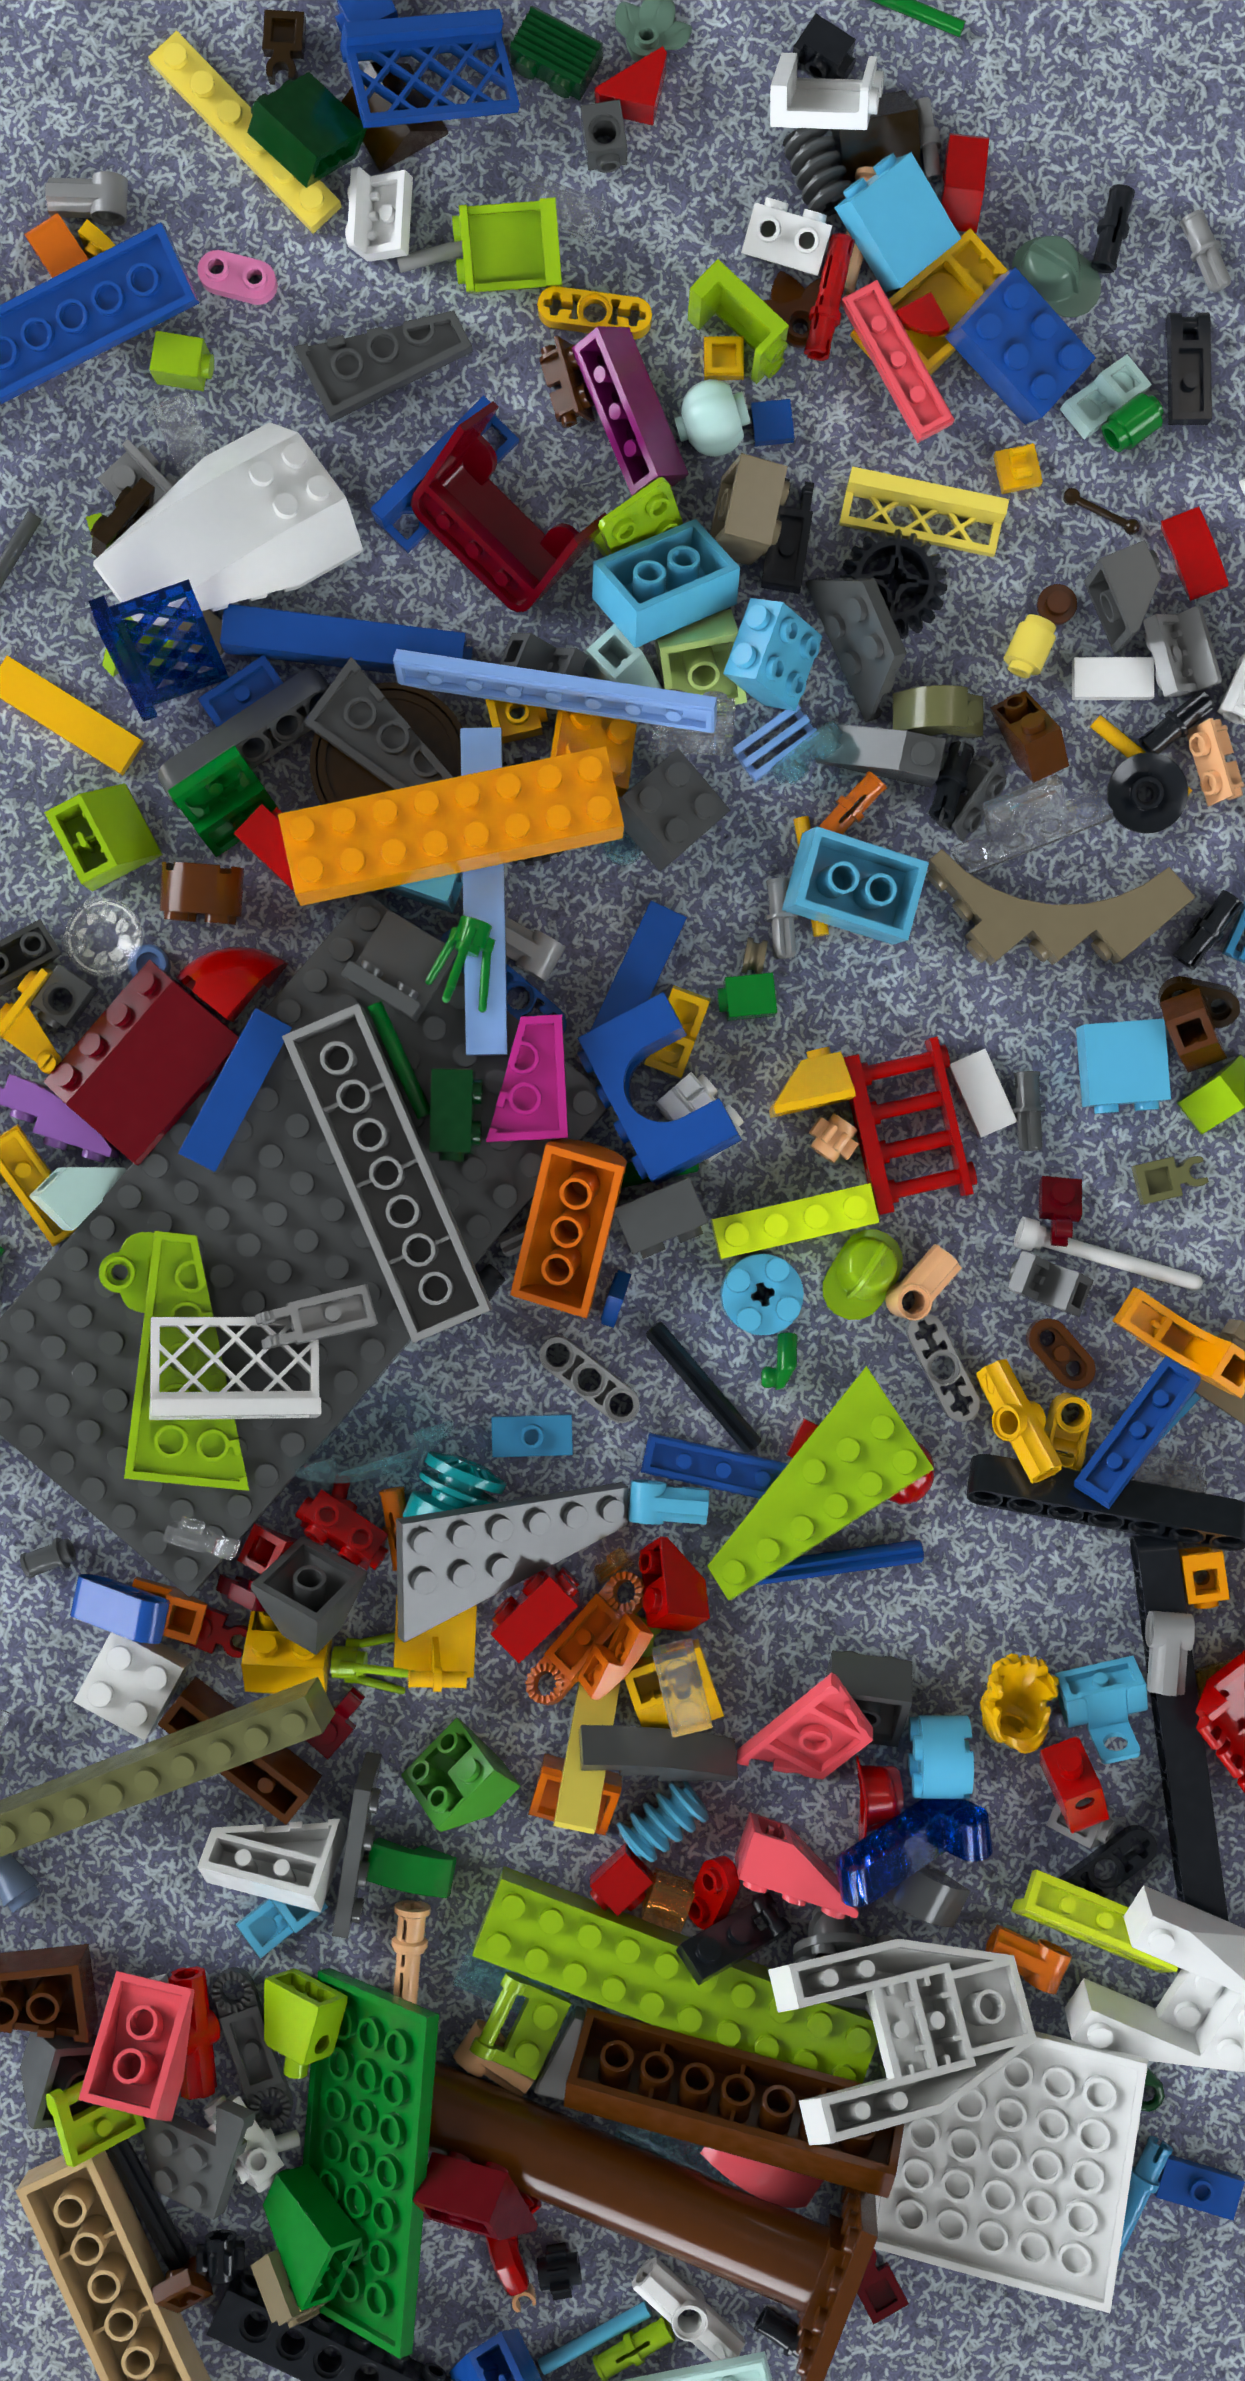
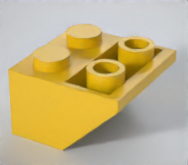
M251 1611L241 1662L245 1692L274 1694L315 1677L319 1678L326 1692L331 1665L332 1639L315 1655L284 1637L267 1612Z
M699 1639L665 1649L649 1657L640 1658L624 1677L635 1712L642 1727L686 1730L724 1717V1712Z

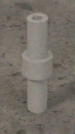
M923 97L915 101V105L918 108L920 153L923 155L925 176L929 183H933L942 179L938 149L941 148L939 128L934 126L931 99Z

